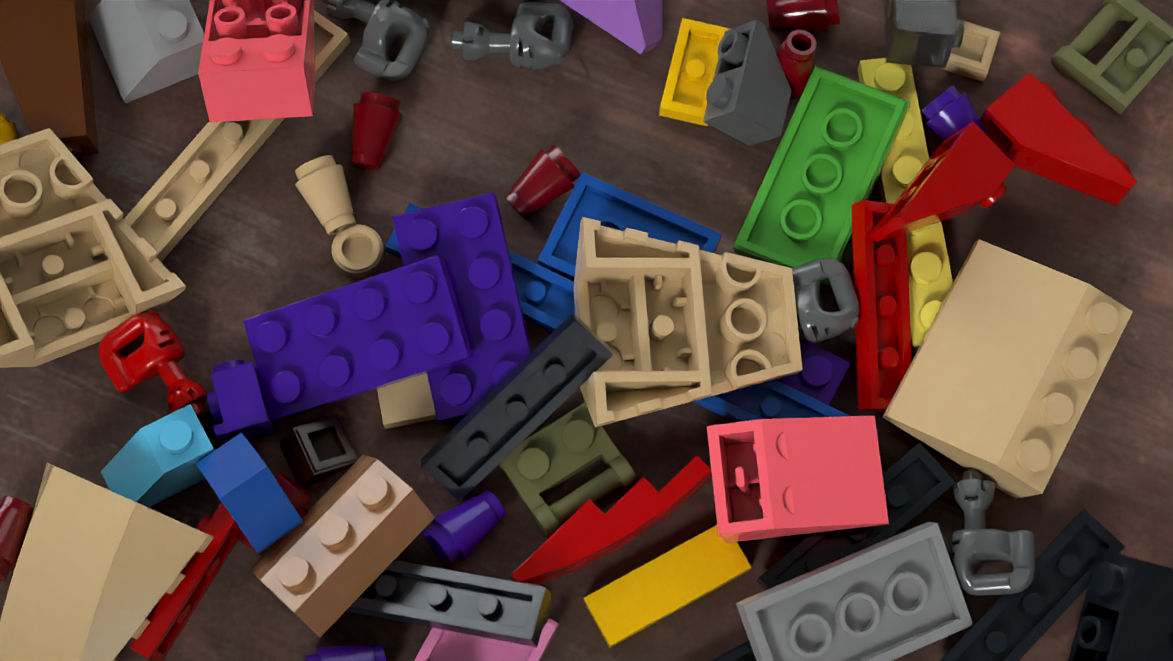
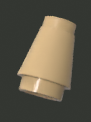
M332 155L315 158L295 170L299 180L295 186L322 226L325 227L328 235L338 234L345 227L356 224L343 166L341 164L336 165Z

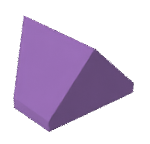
M560 0L639 54L657 48L663 39L662 0Z

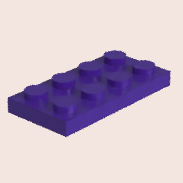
M494 192L392 217L403 266L436 255L444 257L474 358L427 373L437 421L466 416L532 353L498 199Z
M436 255L243 320L272 421H281L474 358L445 259L441 255Z

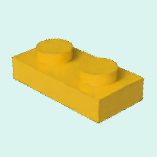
M682 18L660 105L659 116L708 127V124L703 122L708 103L706 94L713 81L719 58L717 53L718 45L725 31L730 30V28Z

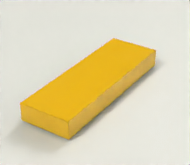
M716 525L584 597L583 601L606 643L611 648L750 571L752 567L737 542L726 543L718 535V526Z

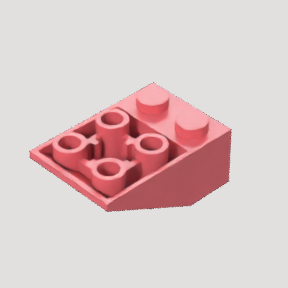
M314 0L209 1L198 75L210 123L313 116L315 95Z
M875 416L759 419L707 426L718 535L726 543L889 524Z

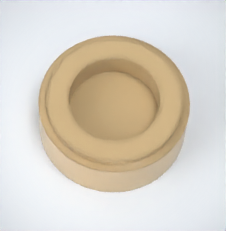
M355 224L345 227L335 236L332 243L334 262L337 268L348 277L355 279L369 277L376 273L383 264L385 250L381 237L369 226Z

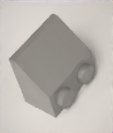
M101 0L88 15V20L125 104L198 74L204 32L190 0Z

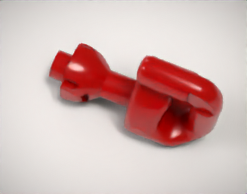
M149 309L148 312L134 314L109 331L101 339L98 356L103 368L119 393H127L139 383L160 375L168 388L166 403L171 413L191 404L198 419L206 414L207 411L202 404L207 400V392L199 383L187 379L178 365L185 356V350L172 327L160 317L161 313ZM142 334H145L144 343L140 348L127 357L120 355V350Z

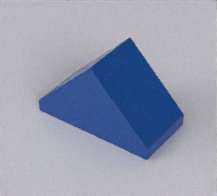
M240 433L196 463L257 554L303 523L302 518L243 433Z

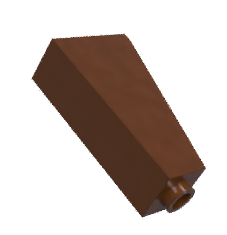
M0 0V62L31 134L50 128L78 161H81L84 156L99 154L84 0Z

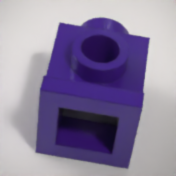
M230 360L216 365L213 368V373H211L215 390L207 392V399L214 421L216 423L224 422L213 426L215 435L222 445L240 433H243L248 441L275 434L274 423L271 420L258 371L253 361L244 363L243 360Z

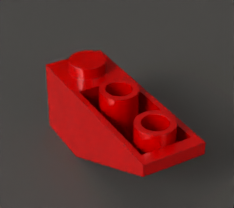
M1031 72L989 105L980 118L988 133V137L1019 168L1115 206L1124 200L1138 182L1131 175V170L1126 162L1119 156L1110 154L1096 140L1092 128L1084 120L1075 118L1060 103L1059 96L1055 90L1047 83L1039 82Z

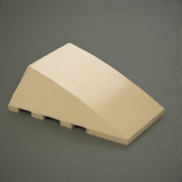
M50 128L0 144V368L36 367L98 343L109 331L134 314L148 312L149 309L158 311L185 290L186 285L174 272L171 274L157 258L155 249L144 237L140 238L123 218V212L111 198L106 199L93 184L92 176Z
M582 217L573 287L575 315L604 341L613 353V356L596 372H593L589 379L580 386L595 427L802 371L792 268L728 252L719 255L699 250V245L678 241L677 244L650 238L647 232L630 228L621 231L601 226V221Z
M46 463L33 515L13 572L0 619V661H118L116 659L117 655L130 638L138 639L149 625L150 621L146 617L164 593L172 594L186 576L181 571L195 552L203 553L214 537L59 467Z

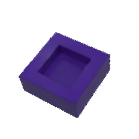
M803 339L800 345L802 371L783 377L781 383L829 405L850 362Z

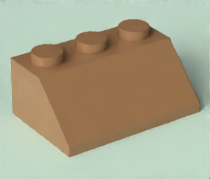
M363 454L308 510L309 513L302 518L303 523L284 535L250 571L315 634L321 637L435 517L409 485L381 461Z

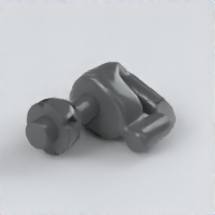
M321 0L328 5L326 6L327 16L339 20L356 18L367 23L362 46L354 57L353 62L355 66L381 79L392 82L402 80L410 74L428 41L430 25L425 17L421 18L412 9L393 0H380L376 6L364 0ZM409 33L396 59L393 62L390 61L388 54L391 52L399 36Z
M523 1L518 5L517 16L514 18L511 34L492 33L478 22L466 21L464 30L453 31L452 49L461 50L464 61H477L489 53L510 54L512 67L516 69H521L522 67L531 70L548 69L554 65H560L569 52L574 25L573 16L563 5ZM546 23H554L551 40L541 35L543 25Z
M829 257L817 259L792 268L799 335L803 334L809 343H817L838 336L850 327L853 329L860 321L858 317L860 305L850 274L843 263ZM825 278H828L839 308L837 312L824 311L820 284Z
M979 470L964 471L963 480L953 485L955 501L964 511V529L955 531L951 538V562L961 591L977 596L1006 595L1022 592L1029 587L1034 579L1035 547L1033 532L1028 530L1006 532L999 529H986V511L994 501L995 483L989 480L985 481V475ZM1008 562L1013 566V571L1009 573L977 574L978 569L984 563Z

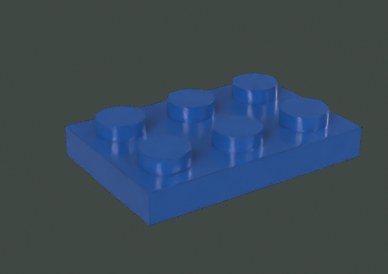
M581 172L538 258V265L574 282L582 217L601 221V226L621 231L630 228L647 232L650 238L677 244L678 241L699 245V250L715 253L722 234Z

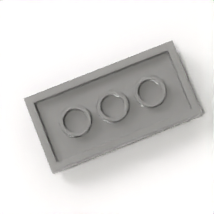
M934 522L921 524L736 603L756 661H893L973 625L938 523Z

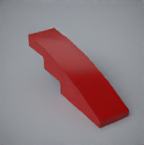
M697 455L660 492L643 477L606 514L589 499L511 574L512 581L538 585L572 573L622 548L667 518L702 488L710 479L711 468Z

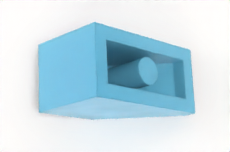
M191 404L140 428L102 469L101 473L110 491L143 506L148 505L151 507L206 479L196 463L215 450Z

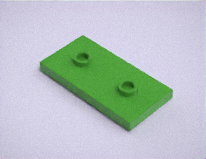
M815 66L733 246L734 251L752 259L789 268L829 257L841 262L852 239L851 204L869 200L909 110L910 101ZM823 279L820 286L829 290L831 286L829 279Z

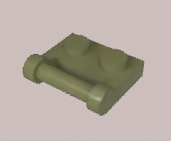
M1103 0V8L1069 46L1059 48L1051 57V63L1061 75L1074 78L1113 110L1122 115L1173 57V28L1137 0ZM1118 20L1125 21L1131 25L1127 32L1096 66L1085 58Z
M586 402L524 440L499 464L547 538L552 536L561 527L560 524L567 521L589 499L595 503L620 486L625 490L638 482L632 467L624 456L621 455L602 426H594ZM597 460H603L608 468L606 471L549 507L543 501L542 495Z

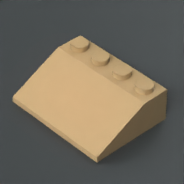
M979 239L972 246L888 405L883 418L963 468L979 470L985 475V481L994 482L997 489L1014 499L1042 494L1133 311L1089 283Z

